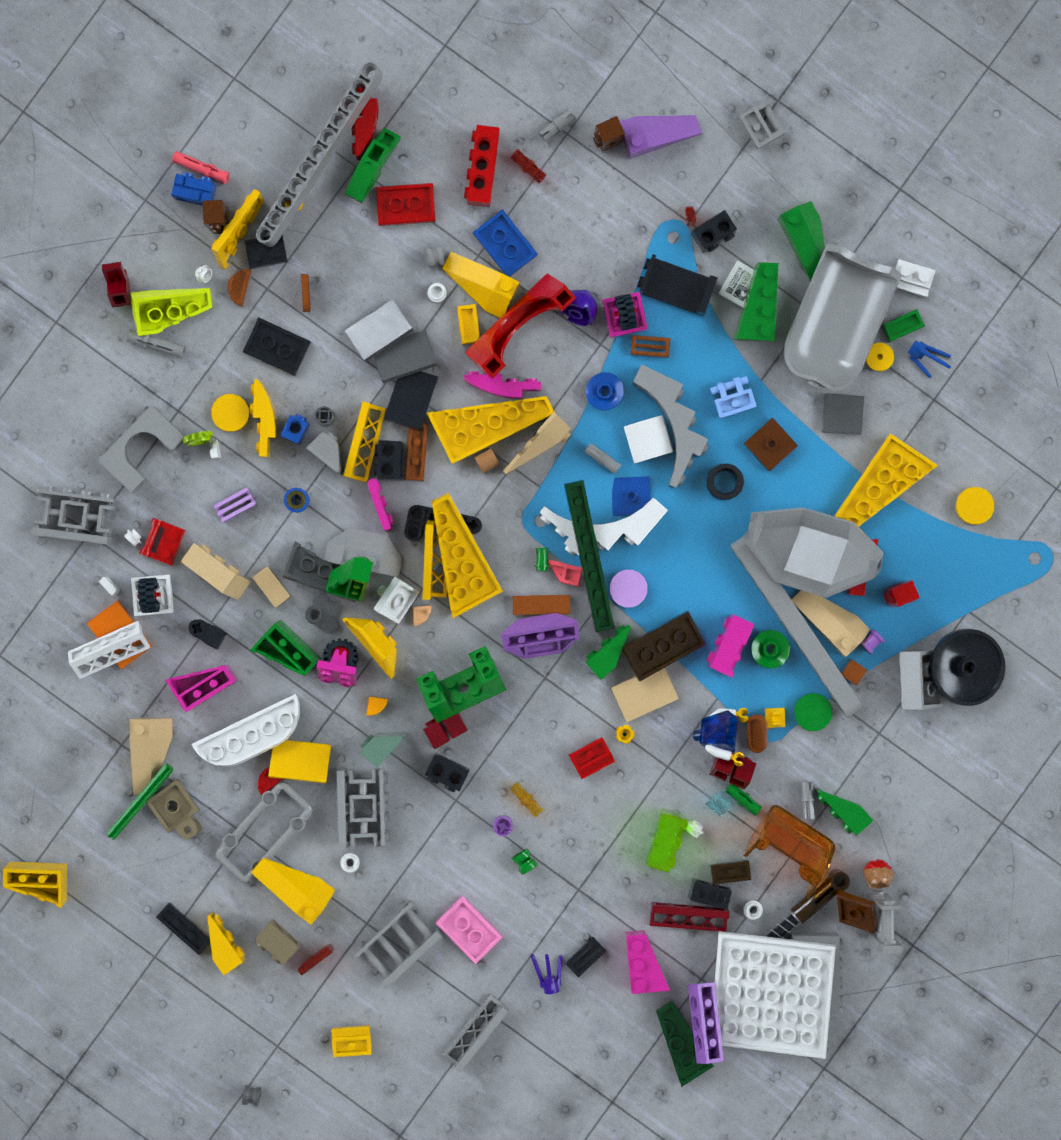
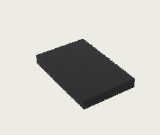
M258 317L243 349V353L296 376L311 341Z
M420 371L398 378L384 420L421 431L438 376Z

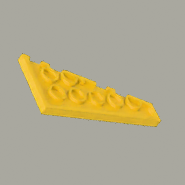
M547 396L426 413L451 463L454 464L550 417L554 410Z
M890 433L834 516L854 522L859 527L938 465Z
M448 492L431 502L452 618H455L503 592Z

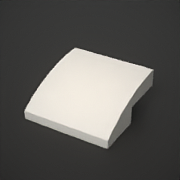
M663 415L624 426L634 463L674 452Z

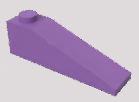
M696 115L635 116L620 121L625 132L624 144L630 159L702 134Z

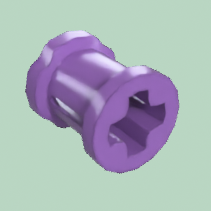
M872 629L871 634L860 645L871 655L873 650L880 643H884L885 640Z

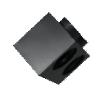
M724 210L692 230L691 235L703 253L707 250L710 253L719 247L718 243L724 240L726 243L734 238L737 228ZM725 224L728 227V231L721 232L718 225ZM709 234L712 237V241L704 242L702 235Z
M379 440V444H375V456H378V463L374 464V475H377L378 480L401 481L402 441ZM386 446L393 447L394 452L391 456L384 455L383 450ZM385 465L392 466L393 471L390 475L383 474L382 469Z
M435 753L425 775L428 776L427 780L435 784H438V782L445 784L444 788L455 793L456 790L460 792L470 769ZM437 764L441 765L443 767V773L439 775L435 774L433 772V766ZM458 773L461 780L454 783L450 780V775Z
M692 878L688 898L690 901L728 910L732 890L730 887L718 884L713 885L710 882Z

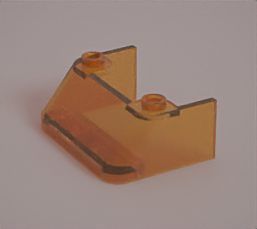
M773 805L752 834L743 856L747 858L755 848L765 850L771 845L800 864L799 874L803 880L809 883L805 895L809 898L825 881L836 847L830 838L781 806Z

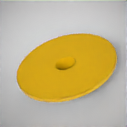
M875 343L870 349L866 362L875 371L887 370L893 364L894 352L885 343Z

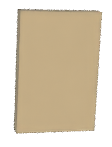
M665 668L640 682L634 676L611 687L626 722L679 699Z

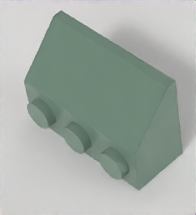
M377 733L375 736L371 734L362 743L361 747L363 749L360 753L378 768L404 739L407 733Z

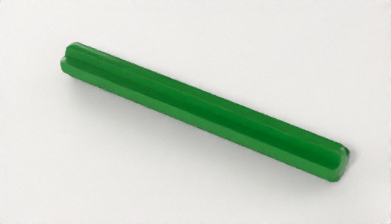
M166 763L108 830L107 836L112 840L117 838L173 772L172 766Z

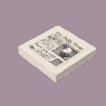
M737 260L718 295L743 308L754 269Z

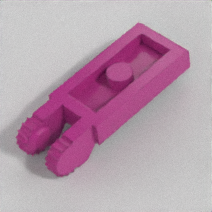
M370 479L367 483L383 530H392L391 525L394 522L391 514L386 513L385 507L388 505L384 495L380 496L381 485L378 480Z

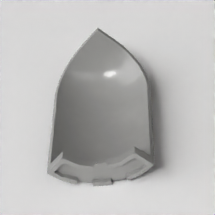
M827 243L791 326L785 342L784 356L790 371L808 381L807 385L816 389L820 386L838 391L851 385L860 374L902 274L893 267L871 260L869 264L859 260V255L843 246Z

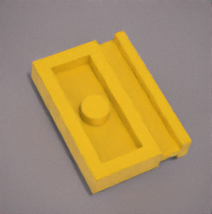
M370 1025L333 1027L331 1029L333 1057L372 1055Z

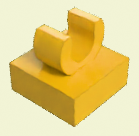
M784 707L765 708L767 728L785 727Z

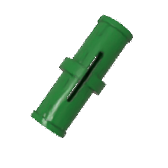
M729 784L725 792L733 797L739 806L745 807L753 816L759 813L762 806L749 797V793L743 792L732 784Z

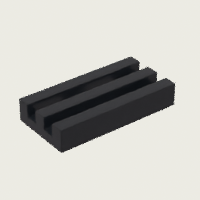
M592 937L565 964L579 978L606 952V949ZM593 943L595 944V945H594L583 957H581L574 965L571 964V963H572L574 960H576L591 944H593ZM596 949L600 950L579 971H577L576 968L579 965H581Z

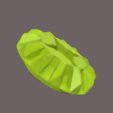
M212 431L197 432L185 436L183 443L188 446H197L210 442L214 436Z

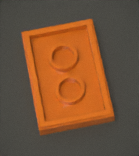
M117 600L90 620L87 625L96 637L100 638L135 621L120 601ZM144 635V637L146 638V640H147L148 643L150 644V648L153 647L152 644L150 643V641H149V640L147 639V637ZM137 640L131 646L138 647L143 643L141 640ZM117 649L114 651V654H122L125 650ZM147 650L118 662L117 665L120 669H123Z

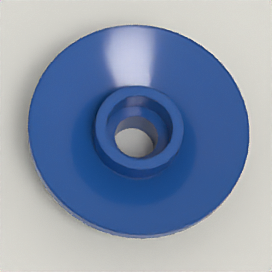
M598 373L589 380L586 386V397L589 403L599 410L615 408L620 404L624 396V387L621 380L612 373ZM608 390L609 394L607 396L602 395V391Z

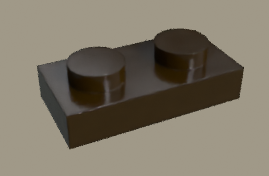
M749 860L710 864L713 885L751 880Z

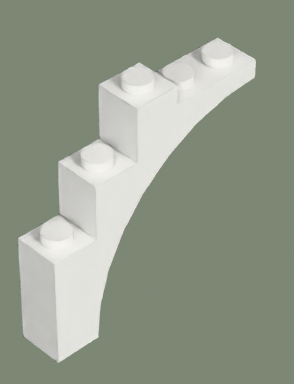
M652 498L642 509L627 518L601 525L593 524L597 547L602 551L605 548L609 550L622 534L626 535L624 539L629 544L633 545L635 543L639 545L668 510L656 499ZM544 506L540 511L542 514L540 518L548 525L552 522L557 527L555 531L563 538L567 535L569 538L564 542L567 545L564 549L571 555L576 553L579 556L572 521L556 515Z

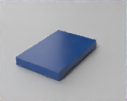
M503 209L473 232L479 243L508 277H511L538 256L537 252Z

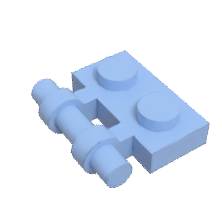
M747 376L742 378L736 377L733 378V381L726 383L720 382L716 384L717 386L710 388L712 395L719 393L721 397L714 400L719 419L757 407L751 388L743 390L742 385L749 383ZM736 388L737 393L727 396L726 390Z

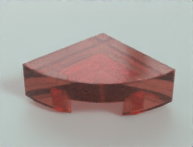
M693 206L685 207L687 225H695Z

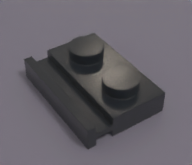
M283 235L275 246L272 247L263 245L257 239L244 241L250 269L288 262ZM270 236L264 237V241L268 240Z

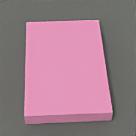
M463 895L435 922L475 964L503 938Z

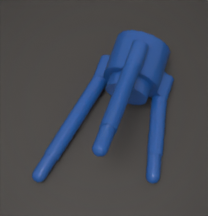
M916 340L907 352L911 355L909 359L915 362L928 378H931L932 375L917 358L922 359L926 355L948 369L951 368V365L929 353L928 350L947 358H951L950 354L926 345L922 341L918 342Z

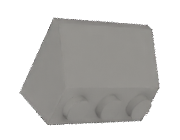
M933 650L900 652L902 709L924 710L943 707V697L934 687L930 676V659Z

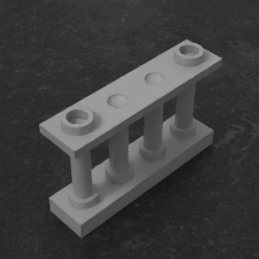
M873 890V893H867V897L875 902L877 931L875 934L868 932V939L882 954H903L902 945L894 938V910H902V906L890 895L884 893V890Z
M412 900L409 903L403 902L397 908L399 912L366 943L362 941L355 948L357 950L354 954L356 959L363 954L382 974L381 977L383 979L380 985L385 990L443 935L438 928L435 931L429 930L410 909L414 904ZM404 914L424 935L423 938L425 940L421 944L415 943L396 923ZM389 928L410 948L409 951L411 953L406 958L404 955L401 956L382 936ZM375 941L396 961L395 964L397 966L392 971L387 969L368 949Z

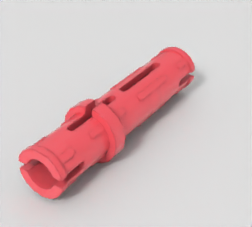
M176 151L173 155V163L201 173L205 177L215 179L223 184H226L229 180V172L220 170L211 163L201 162L179 151Z

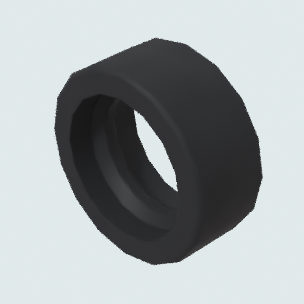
M728 463L714 467L709 472L706 480L710 494L720 500H730L736 497L742 491L744 485V477L741 471L735 465ZM721 471H729L736 478V486L729 493L719 492L714 486V478Z

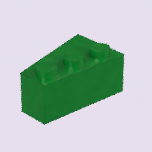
M353 557L330 571L325 593L362 602L373 562L366 557Z

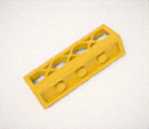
M362 402L344 477L368 482L375 455V444L377 445L386 408ZM370 410L381 411L380 418L372 423L369 418ZM373 427L376 432L375 437L367 441L364 436L365 430ZM368 445L371 453L369 457L363 460L359 452L361 448ZM360 464H363L366 469L364 477L354 475L355 468Z
M430 520L427 521L425 528L422 600H430L431 597L447 598L448 593L444 572L438 575L433 570V566L436 563L440 562L442 564V558L434 552V547L439 544V541L435 543V538L438 540V536L435 533L436 525L435 521ZM437 580L443 585V592L432 591L433 584Z

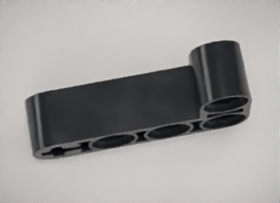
M413 505L409 509L404 529V535L408 540L417 541L421 538L424 524L426 525L428 520L431 521L433 508ZM421 509L422 517L414 519L412 516L413 510ZM461 514L463 518H467V523H472L473 520L476 521V524L479 525L478 528H475L474 531H471V527L468 526L471 534H478L482 529L480 519ZM412 527L418 529V536L415 538H411L408 535V531Z

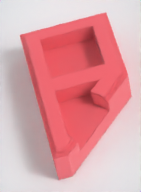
M549 559L548 563L560 582L579 587L582 575L581 567Z

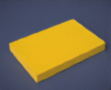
M291 740L284 741L272 749L269 778L326 784L332 746Z

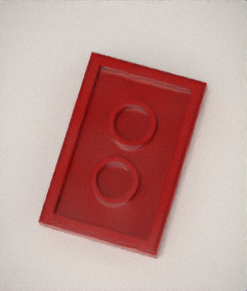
M433 183L376 187L379 226L436 222Z

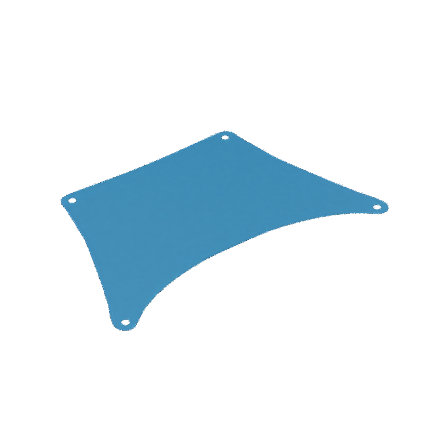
M675 219L660 224L649 244L644 265L647 258L651 259L652 254H654L656 259L698 273L691 235L687 225L681 220ZM675 231L679 234L680 239L676 244H671L667 240L670 232ZM642 268L640 276L645 277L647 270ZM636 286L634 293L639 292L640 288ZM640 294L648 330L616 337L601 373H612L621 380L624 387L622 401L618 406L610 410L596 409L588 401L577 427L535 496L524 509L522 524L536 541L545 548H548L562 562L581 567L579 556L576 553L571 555L564 549L567 546L564 542L569 537L565 535L563 538L555 531L557 527L552 522L549 525L546 523L543 527L536 526L534 523L535 517L542 515L540 511L545 506L556 515L571 521L564 484L584 480L592 523L601 525L619 521L631 515L613 516L612 488L614 478L650 476V500L652 498L656 499L668 511L639 545L635 543L633 545L629 544L624 539L626 535L622 534L609 550L605 548L602 551L598 547L608 599L623 610L647 633L685 611H689L706 645L678 661L727 709L739 711L741 708H746L748 714H743L742 716H748L749 718L752 715L760 714L765 717V708L784 707L785 727L767 730L768 742H775L785 737L791 729L798 725L794 717V706L800 697L808 693L820 694L827 700L832 697L736 557L730 545L743 537L748 531L752 512L804 507L834 516L862 473L835 452L773 395L740 354L724 330L710 302L704 316H700ZM632 335L670 338L669 358L630 355ZM636 340L637 344L666 346V342ZM635 348V351L665 353V350ZM641 364L683 384L681 388L684 390L682 397L679 401L675 400V402L695 411L694 417H696V421L692 428L688 427V430L708 439L706 444L709 447L705 455L701 454L699 458L691 456L694 459L689 469H685L683 475L686 477L682 485H677L675 489L668 486L675 462V441L671 426L657 402L645 391L632 384ZM747 376L749 383L742 385L743 390L751 388L757 407L719 419L714 400L721 397L719 393L712 395L710 388L717 386L716 384L720 382L726 383L733 381V378ZM736 388L726 390L727 396L737 393ZM608 390L602 391V395L607 396L609 394ZM663 415L674 452L634 463L624 426ZM771 418H774L798 447L769 472L744 443ZM589 444H594L604 453L608 452L607 455L621 464L615 474L602 464L598 465L599 462L585 453ZM728 463L735 465L744 477L742 491L730 500L715 498L707 488L706 480L709 472L720 464ZM721 471L714 478V486L719 492L729 493L736 486V478L729 471ZM897 497L859 526L870 539H878V547L884 552L881 570L874 579L866 582L865 596L847 595V590L825 598L855 614L864 622L870 631L863 640L874 629L885 642L880 643L871 655L859 644L849 655L844 657L802 613L801 615L840 672L843 671L850 659H853L869 671L958 618L1006 593L1041 578L1050 570L1053 564L1052 550L1046 544L1039 541L998 539L964 530L939 520ZM1033 552H1037L1041 556V561L1037 565L1029 562V556ZM634 570L645 578L647 595L639 605L635 607H622L612 599L609 585L612 578L618 572ZM904 580H913L920 597L919 599L900 607L887 605L883 597L885 588ZM781 584L790 599L800 591L799 589ZM731 614L754 624L747 644L740 654L741 658L733 669V677L708 667L709 662H706L711 651L714 652L717 645L714 643L717 636L723 634L725 629L723 623L726 617H730ZM763 631H778L789 642V657L784 664L777 668L762 667L752 656V642ZM771 645L767 646L766 651L771 653L773 647Z

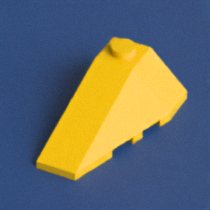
M450 252L442 268L486 312L498 318H501L507 312L519 287V281L453 252Z

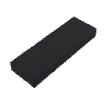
M169 902L157 915L156 918L198 955L210 944V937L172 903Z

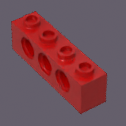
M477 125L476 130H472L471 142H474V149H470L469 161H472L471 168L467 169L466 180L470 181L469 187H465L464 199H467V205L490 207L500 127ZM482 143H486L489 145V149L481 151L479 146ZM484 162L487 167L484 170H479L476 167L477 164ZM477 181H482L485 185L483 188L477 189L474 187V184Z

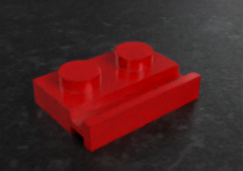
M603 737L568 754L581 779L615 762Z

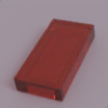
M328 944L302 963L298 968L301 976L333 953L334 947Z

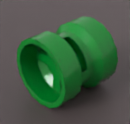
M528 848L511 858L519 866L521 875L526 874L538 865L530 857L531 853Z

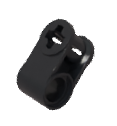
M201 619L191 621L188 627L192 636L216 650L219 649L227 635V632ZM199 624H201L200 627H201L203 630H202V631H198V632L196 633V632H195V631H196V628L194 627V625H199Z

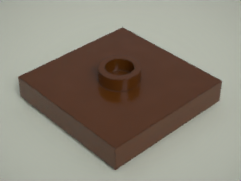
M771 418L744 443L769 472L798 447L774 418Z
M839 890L837 893L839 922L875 934L877 931L875 902Z

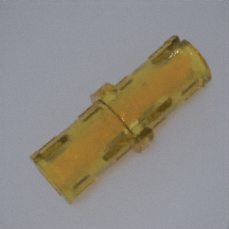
M518 781L509 789L520 800V804L524 805L531 812L534 818L544 810L532 798L533 795L529 794Z

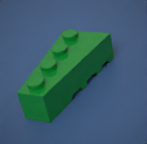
M759 262L755 265L733 340L775 341L779 263Z

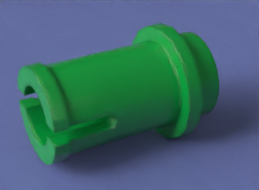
M536 548V565H534L536 571H548L550 567L548 565V548Z

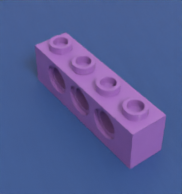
M715 982L688 984L696 1061L700 1064L724 1062Z

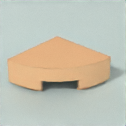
M432 605L412 607L414 626L424 623L429 618Z

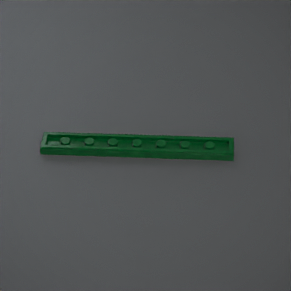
M584 480L564 484L594 629L596 633L613 629L615 627Z

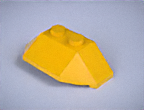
M351 617L342 619L390 679L394 678L398 653L396 648L397 642L391 635L387 637L383 632L385 627L380 621L375 622L371 619Z

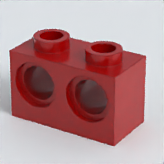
M904 580L885 588V594H883L887 605L890 604L891 607H900L920 598L913 580Z

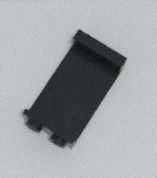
M652 254L651 259L647 258L643 268L647 270L645 277L640 276L637 285L640 288V294L704 316L718 277L712 275L707 277L656 259L654 254Z

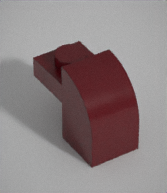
M122 263L102 264V272L107 282V296L112 308L131 305L129 278Z

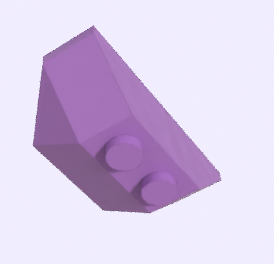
M558 613L518 619L501 633L505 652H510L518 657L527 659L562 653L580 639L577 620Z

